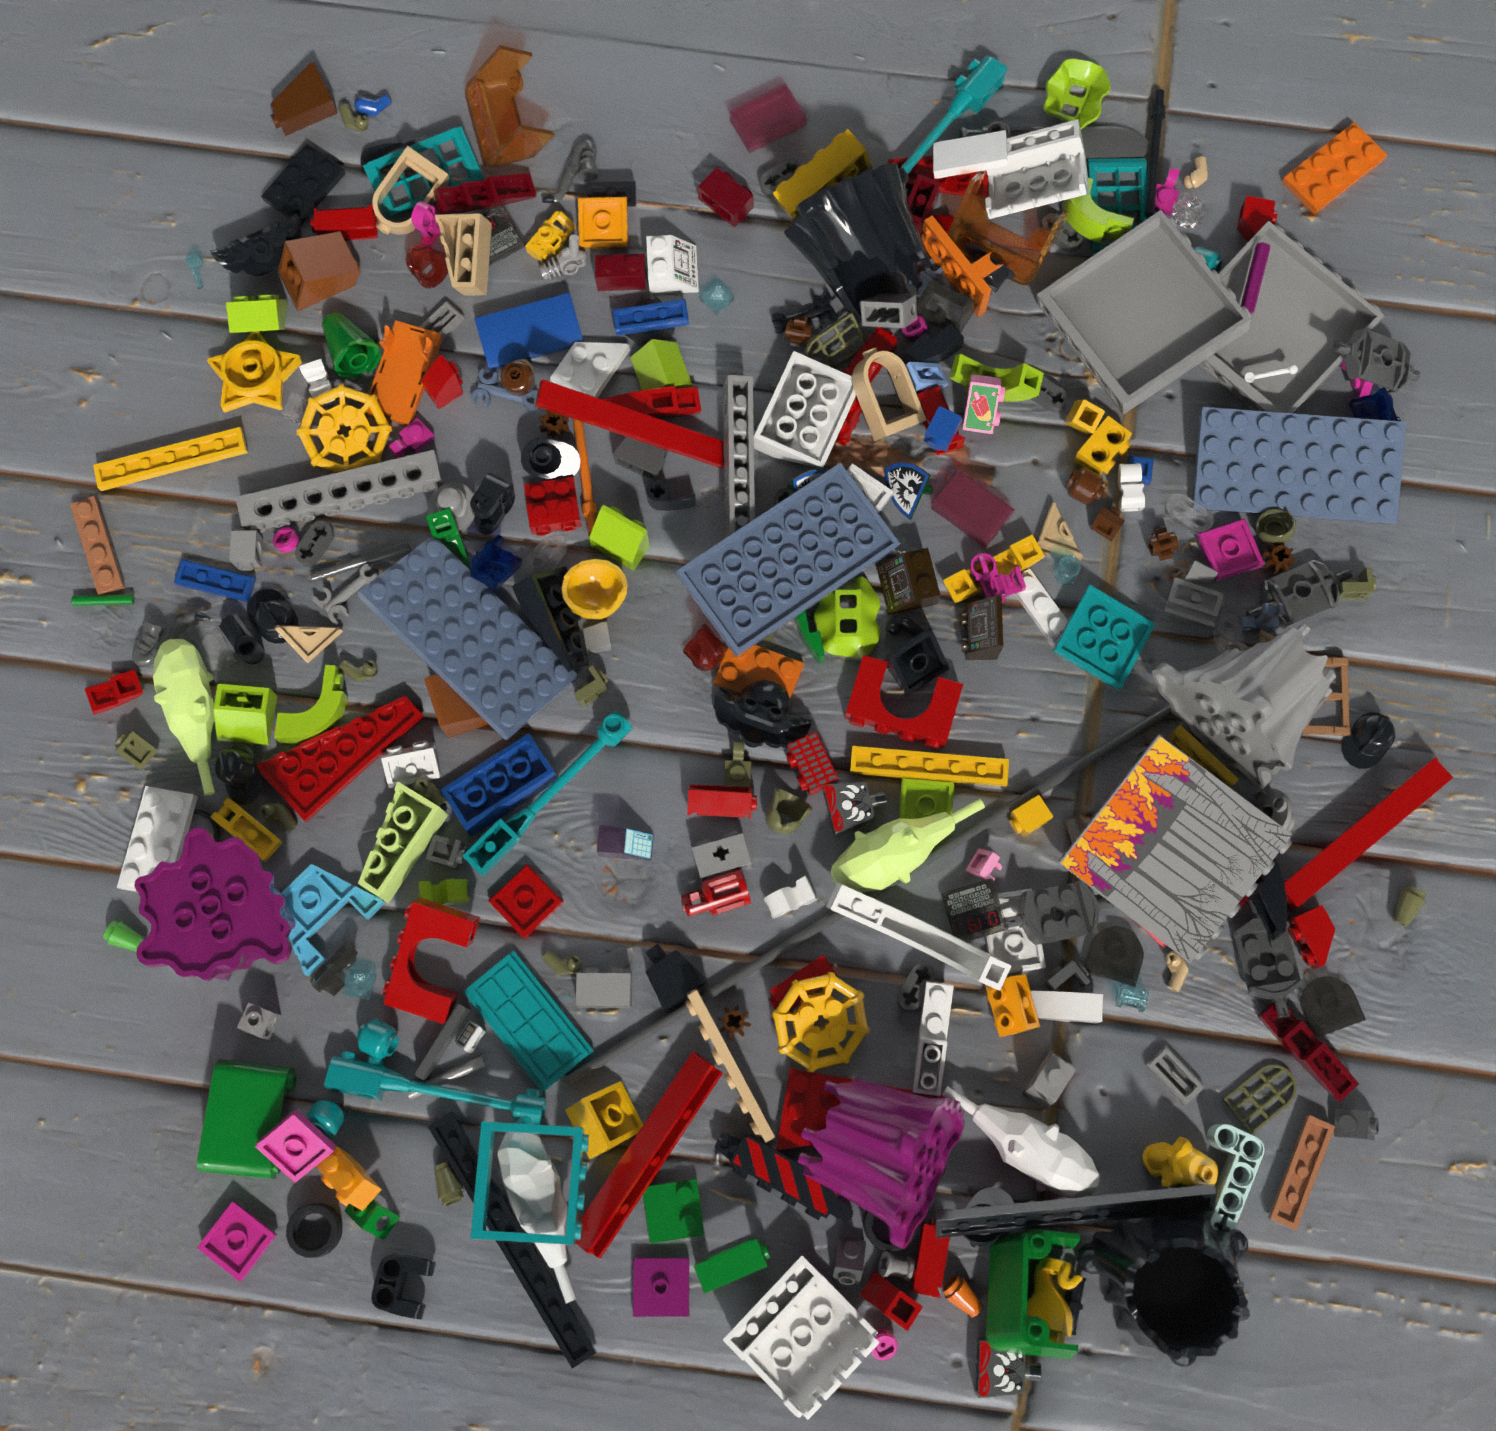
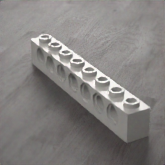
M728 375L723 385L725 538L755 519L753 376Z
M434 450L238 496L236 501L242 527L245 530H256L258 533H263L269 528L288 527L290 523L298 521L309 522L314 520L315 517L323 515L334 516L339 514L340 511L348 509L359 510L368 504H384L393 498H409L418 492H434L444 485L438 457ZM421 473L419 478L410 479L412 474ZM389 479H396L394 484L385 485ZM371 485L369 490L361 491L363 486ZM340 491H346L343 497H336ZM315 497H322L318 503H312ZM297 502L293 509H287L290 503ZM272 508L268 515H262L264 510Z

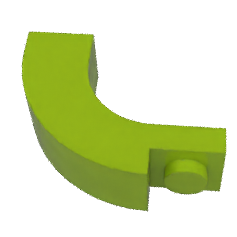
M1088 178L1089 194L1062 200L1063 214L1074 230L1094 242L1101 243L1103 237L1117 240L1131 230L1134 218L1108 212L1097 206L1090 194L1093 179Z
M960 353L954 357L949 379L965 386L964 391L968 393L971 374L1001 378V387H1005L1003 401L1016 402L1039 396L1044 373L1025 363L1009 369L992 368Z
M325 665L321 696L312 708L301 713L277 712L274 738L279 743H303L333 729L339 722L346 709L348 696L343 691H339V689L343 688L344 676L336 665Z

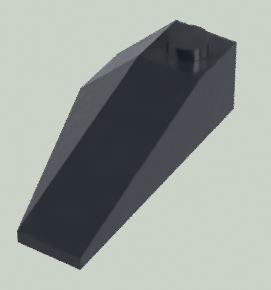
M566 566L530 575L513 585L512 588L522 611L566 670L570 672L585 667L589 663L584 636L579 632L578 621L581 620V617L573 613L563 599L561 588L564 576L568 572Z

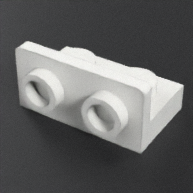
M428 740L413 743V747L402 748L399 745L388 748L381 758L388 788L395 787L397 781L407 785L414 783L418 778H425L426 780L440 778L441 774L435 752V742L428 743Z

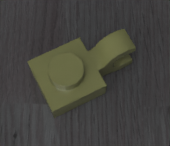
M734 742L733 761L725 760L724 785L750 787L751 762L744 761V742Z

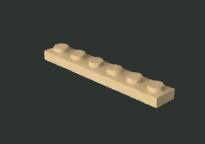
M697 989L687 993L689 1000L685 1004L692 1017L697 1014L702 1022L698 1028L705 1041L711 1039L715 1047L711 1050V1053L717 1064L723 1063L728 1073L724 1074V1077L731 1090L735 1087L737 1088L741 1097L736 1100L743 1113L749 1112L754 1121L750 1123V1126L756 1138L762 1136L766 1143L775 1138Z

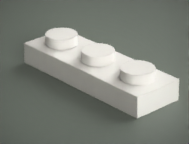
M1029 568L1022 573L1026 589L1016 593L1015 596L1052 646L1057 643L1068 620Z

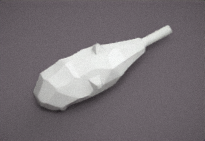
M949 1086L946 1087L942 1096L959 1101L960 1107L972 1115L973 1122L993 1141L1003 1162L1037 1182L1036 1190L1040 1192L1047 1190L1065 1198L1091 1196L1096 1190L1100 1180L1092 1158L1077 1142L1068 1135L1059 1132L1057 1124L1048 1126L1024 1113L1009 1112L985 1103L978 1106Z
M507 1132L497 1155L509 1204L520 1226L527 1233L565 1235L564 1225L568 1208L561 1190L560 1177L538 1134ZM535 1243L548 1266L554 1268L565 1303L576 1300L564 1265L567 1261L566 1245Z

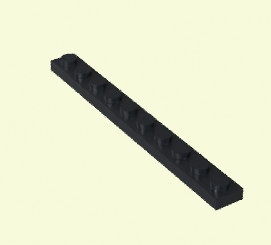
M451 1111L429 1125L428 1128L474 1204L478 1153L456 1116ZM491 1176L486 1226L489 1231L525 1233ZM495 1240L571 1368H575L594 1355L597 1350L569 1304L565 1303L562 1292L532 1242Z
M1197 1184L1180 1188L1168 1187L1159 1190H1139L1137 1192L1111 1193L1109 1195H1086L1078 1198H1057L1048 1201H1028L1017 1204L1004 1203L997 1206H974L956 1210L945 1209L935 1212L934 1231L936 1238L1214 1211L1217 1192L1214 1184Z

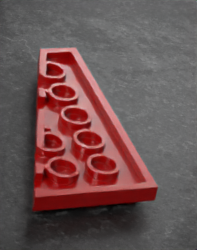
M404 696L377 708L376 711L366 716L351 720L352 722L342 727L333 728L300 743V746L276 754V757L265 762L261 761L257 763V767L263 777L305 822H308L420 721L424 715Z
M790 1068L776 1150L813 1145L811 1141L802 1138L804 1128L807 1127L814 1131L825 1129L827 1126L826 1115L829 1109L839 1106L841 1103L833 1093L824 1090L826 1081L829 1080L840 1084L850 1083L853 1079ZM882 1085V1086H885V1087H889V1088H892V1089H895V1090H899V1091H902V1092H905V1093H909V1094H913V1095H917V1096H921V1097H925V1098H930V1099L945 1098V1097L942 1096V1095L936 1096V1095H928V1094L914 1093L913 1090L904 1089V1088H898V1087H893V1086H887V1085Z

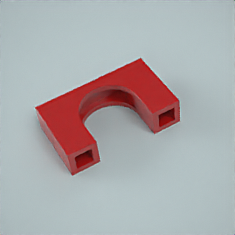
M863 655L845 719L849 720L851 725L857 727H864V725L874 727V731L888 735L889 732L898 734L900 739L908 742H914L915 739L924 742L926 747L932 749L944 748L948 740L963 684L938 677L927 710L915 718H898L885 709L880 698V689L888 662Z
M418 898L409 903L405 911L404 918L407 919L405 929L400 931L397 939V944L400 947L398 954L393 956L390 964V969L393 972L391 979L386 981L383 988V995H386L383 1004L445 1024L455 1008L459 993L433 985L422 978L415 965L416 949L422 940L428 938L441 939L467 948L474 942L481 917L424 898Z

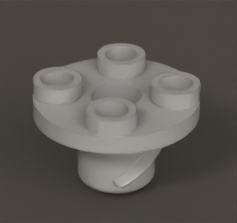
M461 483L444 484L430 496L428 513L432 514L450 508L458 531H462L474 522L475 516L471 511L470 501L475 493L468 486Z
M1266 789L1264 791L1257 790L1253 794L1252 805L1288 832L1293 828L1295 816L1292 813L1291 801L1285 793L1277 789Z

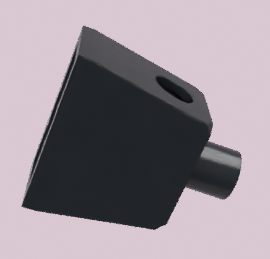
M656 944L646 952L653 966L645 972L666 1013L688 997L687 993L694 989L698 990L707 983L705 977L677 950L666 955L660 945Z

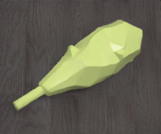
M169 639L160 645L154 660L153 680L156 691L154 700L161 705L170 731L178 738L189 759L197 763L204 795H212L215 793L208 760L211 758V732L215 718L214 701L209 682L214 680V677L207 671L201 655L194 645L184 639Z
M978 799L952 814L942 812L919 819L898 818L866 834L860 831L855 832V841L832 865L831 875L835 884L839 882L861 893L883 890L898 879L904 883L910 882V872L921 865L928 858L933 848L955 830L957 822L985 808L984 803L981 799Z

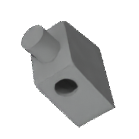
M886 293L862 300V326L907 327L917 319L916 296L914 294ZM883 308V311L879 314L877 310Z
M1050 1050L1022 1094L1044 1109H1047L1057 1101L1076 1068Z

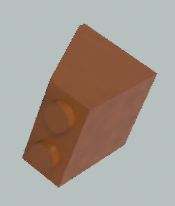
M334 232L285 241L278 273L296 310L299 311L354 287L360 275V266L351 254L348 241L344 240L341 232Z
M439 675L424 678L439 726L448 738L488 725Z

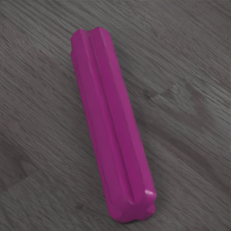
M1265 242L1256 244L1240 305L1241 307L1245 306L1250 314L1255 312L1271 246Z

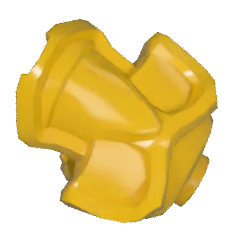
M1180 1136L1177 1138L1172 1146L1167 1142H1158L1148 1145L1143 1151L1142 1161L1144 1166L1153 1177L1162 1176L1161 1183L1164 1188L1190 1187L1197 1184L1215 1185L1217 1181L1218 1167L1216 1162L1201 1151L1193 1148L1191 1142Z

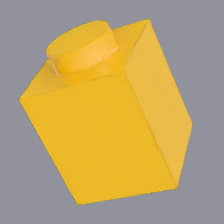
M1085 399L1075 400L1064 423L1083 434H1094L1105 411Z
M1037 795L1013 810L1009 815L1011 818L1009 823L1012 829L1017 834L1021 833L1024 838L1050 822L1054 816L1040 795Z

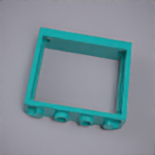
M481 1121L470 1239L576 1245V1239H581L582 1222L578 1221V1210L584 1209L585 1192H580L581 1180L586 1181L587 1163H582L583 1151L588 1152L589 1134H585V1129L583 1127ZM495 1132L574 1136L566 1235L486 1231Z

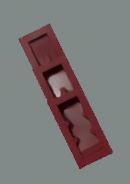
M530 173L490 176L484 181L463 182L459 186L437 188L433 192L440 215L488 209L532 199L537 196Z
M1275 1002L1270 1003L1257 1017L1299 1064L1337 1102H1341L1359 1083L1326 1043L1319 1041L1302 1020H1298L1289 1008L1290 1016L1278 1018Z

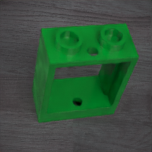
M755 1237L695 1263L694 1269L705 1294L768 1267L766 1260L770 1259V1254L765 1241L759 1243L758 1238Z

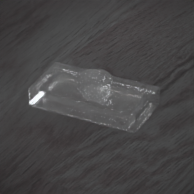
M210 617V620L203 621L189 629L214 674L237 662L212 617Z

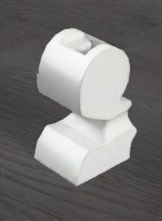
M321 359L299 366L304 378L310 385L309 391L312 398L333 388L329 381L326 367ZM334 399L320 406L323 409L337 406L338 403Z
M1141 463L1119 464L1118 487L1123 495L1119 500L1118 509L1122 512L1142 511L1145 508V495L1143 493L1144 484L1142 482Z
M806 876L797 880L795 887L781 888L764 898V902L767 903L771 912L772 919L792 910H798L802 905H809L818 900Z

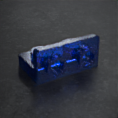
M1384 387L1379 388L1375 394L1353 399L1349 403L1354 418L1401 421L1394 411L1393 398Z
M501 535L496 536L492 541H487L484 548L480 552H475L470 561L472 566L470 577L495 590L521 567L523 560L501 548L503 536Z

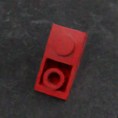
M1246 195L1240 207L1237 229L1247 242L1268 221L1275 225L1278 211H1274V200Z
M442 354L436 358L421 380L426 393L438 410L463 395L460 386L463 384V381L458 375L457 367L452 360L447 362Z
M1320 905L1288 921L1290 924L1288 927L1289 935L1295 942H1298L1302 950L1301 957L1307 966H1311L1312 970L1325 965L1335 933L1332 921L1323 905Z
M875 1271L859 1293L863 1299L906 1331L909 1330L923 1308L921 1304Z

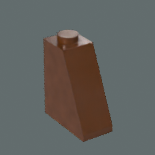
M314 62L310 63L270 103L274 114L270 115L276 129L282 128L285 136L338 114Z

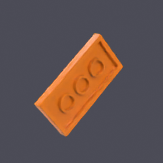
M1353 122L1284 176L1282 183L1316 215L1386 159L1387 154Z

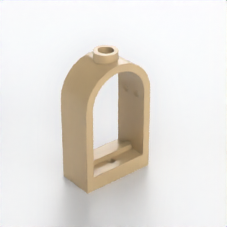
M409 146L403 151L373 196V210L378 220L376 228L385 235L389 233L403 235L415 230L411 218L405 222L395 223L388 221L380 213L382 201L407 166L435 184L423 201L430 205L436 203L433 192L437 188L447 187L450 183L448 173Z
M877 348L863 352L864 359L854 368L852 384L874 441L926 421L925 414L904 362L894 353L889 351L878 352ZM872 362L883 365L890 373L905 411L904 415L885 422L868 378V370Z

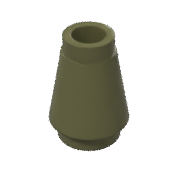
M1405 885L1404 889L1400 890L1393 921L1408 927L1425 904L1426 900L1424 898L1426 893L1412 886Z
M449 1162L435 1166L438 1201H442L443 1206H450L462 1201L465 1190Z

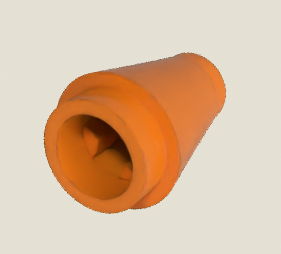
M954 1275L944 1284L942 1292L945 1294L946 1300L966 1314H969L971 1318L980 1313L983 1305L965 1278Z

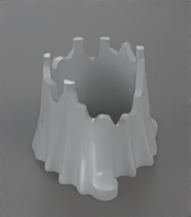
M1304 623L1297 629L1292 626L1270 642L1257 643L1245 651H1239L1238 648H1234L1230 652L1227 650L1208 663L1192 669L1177 671L1168 663H1161L1152 671V677L1159 686V693L1170 703L1171 713L1185 723L1186 730L1230 771L1234 770L1241 773L1251 785L1258 789H1263L1271 781V774L1277 775L1279 770L1289 771L1293 767L1295 750L1303 730L1325 702L1326 698L1332 693L1329 685L1336 678V674L1331 670L1325 675L1322 673L1328 659L1327 655L1314 656L1304 650L1303 639L1310 632L1309 626Z

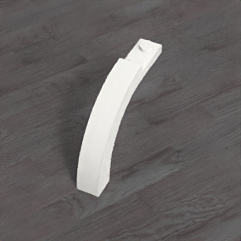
M837 882L826 906L837 913L919 949L999 991L1011 968V965L923 920Z

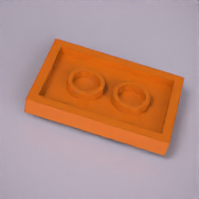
M754 645L738 657H735L728 647L713 683L715 686L740 694L746 686L754 681H773L784 688L791 700L804 663L758 645Z

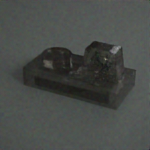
M346 940L309 980L319 993L324 990L335 996L345 986L338 973L343 969H349L355 963L356 955L358 954L356 948Z

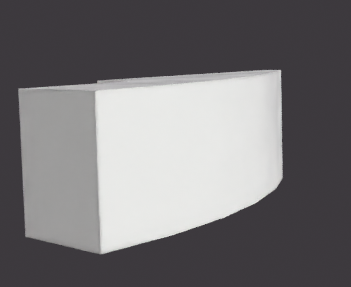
M1031 991L1038 1020L1102 1022L1103 994Z

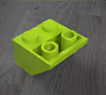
M258 295L257 301H255L254 296L233 297L234 302H226L229 333L285 330L288 304L287 299H279V295Z
M605 505L601 507L589 537L591 547L634 571L650 547L646 526L636 519L632 521L624 517V513L616 507L612 506L609 508Z
M217 684L214 703L217 741L270 746L277 695L270 688Z

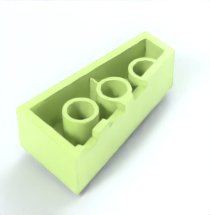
M398 781L394 789L396 792L392 802H389L386 809L387 815L382 828L379 827L376 835L377 841L373 851L369 853L358 882L363 888L388 904L431 842L433 834L437 833L448 816L439 806Z

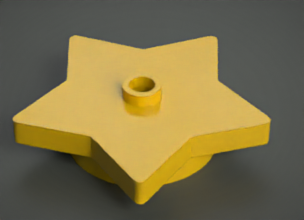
M254 331L249 334L244 342L233 346L227 353L208 358V364L223 381L220 403L223 412H228L251 403L282 410L283 383L302 364L300 355L274 350L259 331Z

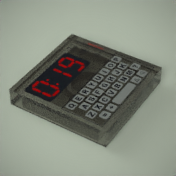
M503 205L482 215L492 223L489 266L526 246L524 239Z
M993 878L941 893L953 936L965 942H970L1008 930L1004 928L1006 923H1003L1004 914Z

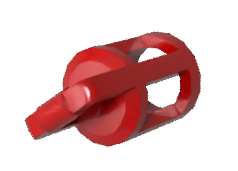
M740 868L708 880H702V889L681 896V905L687 916L708 910L711 915L716 916L719 913L751 904L748 889ZM735 887L739 888L738 891L722 895L719 897L715 896V894ZM700 899L701 903L692 904V901Z

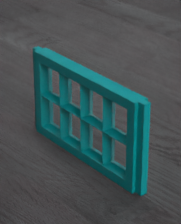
M461 126L409 146L417 153L430 148L434 149L440 163L436 166L449 175L450 183L447 187H456L463 182L485 180ZM453 140L459 157L445 162L438 145ZM406 147L363 165L374 192L384 180L379 169L393 163L395 164ZM462 161L468 178L454 183L447 166ZM404 172L401 174V180L396 181L392 188L403 184L410 201L395 206L389 192L381 203L382 211L387 220L413 211L418 202L424 201L428 194L415 199L408 183L423 177L422 175L416 173L406 177ZM423 177L426 186L430 192L433 188V185L429 180Z
M1088 159L1087 174L1088 178L1093 179L1090 194L1094 203L1106 211L1117 210L1119 215H1122V210H1140L1141 223L1148 218L1144 216L1147 189L1146 159ZM1097 172H1115V186H1097ZM1120 172H1138V186H1120ZM1098 191H1116L1117 205H1098ZM1121 191H1139L1140 205H1121ZM1133 224L1131 230L1139 224ZM1091 240L1092 256L1110 244H1100Z

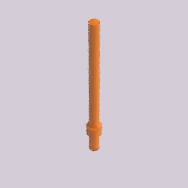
M573 419L576 448L580 457L579 470L584 501L582 512L583 516L586 517L588 535H590L596 521V515H598L597 504L593 499L584 425L582 421Z

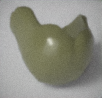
M775 788L765 815V821L773 831L787 835L795 832L813 809L809 803L781 788ZM783 813L789 816L790 823L782 819L780 814Z

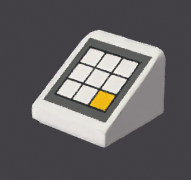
M469 1021L457 1038L456 1044L463 1050L473 1053L486 1030L476 1023Z

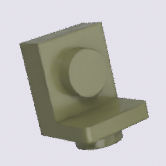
M1365 568L1359 574V580H1344L1339 585V600L1367 599L1375 591L1377 584L1376 577L1372 575V568Z
M593 665L589 666L588 670L594 681L591 683L590 681L584 682L574 693L581 708L608 692L605 685L608 682L606 676L601 669L596 671Z
M132 730L128 734L123 732L114 743L118 746L114 751L139 770H142L158 751Z

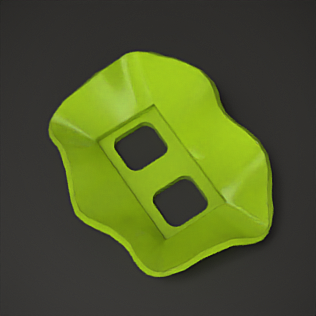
M1079 59L1063 61L1045 84L1047 94L1043 109L1047 114L1058 117L1065 122L1078 119L1080 130L1099 118L1101 114L1102 98L1108 95L1111 89L1107 72L1103 67L1089 61ZM1073 85L1086 89L1083 98L1069 93ZM1065 104L1078 108L1075 117L1062 113V108Z
M862 576L856 577L820 600L813 618L818 631H820L825 652L832 655L862 658L863 655L868 656L878 643L881 630L876 622V616L880 608V599L866 578ZM855 595L857 606L855 608H841L840 596ZM842 619L856 620L857 631L855 633H842L840 631V621Z

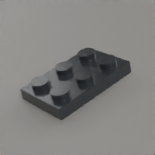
M306 143L261 197L264 202L288 218L297 213L302 226L314 212V208L319 206L346 172L343 167Z

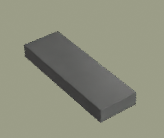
M461 1004L455 1006L414 1072L415 1076L425 1081L429 1079L471 1010Z

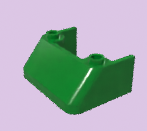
M1034 1229L1001 1234L998 1240L989 1246L985 1337L988 1345L993 1350L1069 1360L1078 1352V1345L1049 1342L1050 1331L1047 1323L1040 1317L1027 1315L1029 1258H1045L1051 1251V1248L1073 1250L1080 1241V1234Z

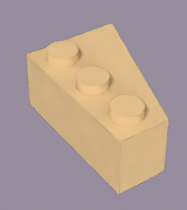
M481 214L435 215L441 232V243L444 245L447 257L445 260L452 287L464 296L487 295L492 223Z

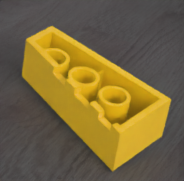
M849 129L844 133L837 134L830 145L825 149L817 151L810 162L806 165H801L789 180L781 182L776 187L773 195L777 203L791 219H794L800 215L796 208L797 205L806 198L817 194L826 187L840 183L847 177L854 178L862 170L873 169L867 150Z

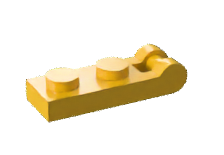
M227 797L222 802L224 804L218 812L215 811L210 817L232 836L243 840L250 849L260 856V859L266 862L283 841L232 799ZM233 811L236 815L229 822L226 818Z

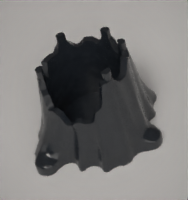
M897 163L885 164L874 170H866L854 178L847 177L840 183L826 187L817 194L806 198L796 207L800 215L792 219L793 225L784 231L790 242L816 268L847 311L854 315L858 323L862 322L859 302L861 303L862 300L875 297L878 293L899 294L895 282V273L897 271L904 274L910 279L912 285L916 286L922 281L917 273L918 262L922 261L928 269L933 266L916 228L906 193L909 176L904 168L898 169Z
M1205 1212L1146 1217L1137 1223L1130 1222L1127 1219L1118 1220L1113 1231L1095 1232L1092 1241L1082 1245L1077 1251V1262L1083 1271L1090 1274H1102L1108 1278L1110 1287L1104 1295V1300L1107 1303L1116 1305L1119 1310L1117 1328L1131 1334L1139 1345L1155 1348L1167 1354L1177 1366L1188 1367L1195 1362L1197 1356H1215L1221 1345L1237 1338L1239 1322L1250 1317L1247 1307L1248 1300L1243 1291L1244 1282L1240 1280L1237 1268L1238 1261L1248 1249V1239L1237 1229H1214L1208 1214Z

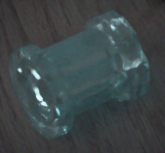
M1069 555L1059 561L1054 573L1056 580L1060 584L1069 585L1076 580L1081 571L1079 559ZM1067 567L1071 569L1069 573L1064 571Z
M1120 983L1116 996V1007L1124 1005L1137 1008L1139 1012L1144 1013L1148 1001V989L1137 990Z

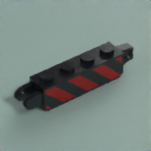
M723 1133L720 1135L714 1148L730 1160V1164L734 1166L732 1169L734 1173L745 1179L748 1175L758 1179L757 1186L769 1193L774 1188L782 1193L780 1199L794 1207L797 1202L807 1207L804 1213L818 1221L821 1216L827 1219L829 1214L844 1222L851 1220L853 1217L852 1207L839 1200L838 1193L803 1175L804 1166L751 1136L739 1140Z

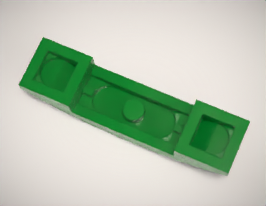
M448 508L426 515L433 539H438L473 573L451 509Z
M806 611L795 617L799 635L813 658L818 663H824L825 653L820 631L810 633Z

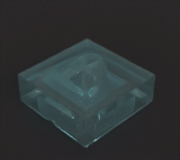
M716 280L700 295V300L718 315L734 300V295Z
M349 968L343 995L370 1001L377 974Z

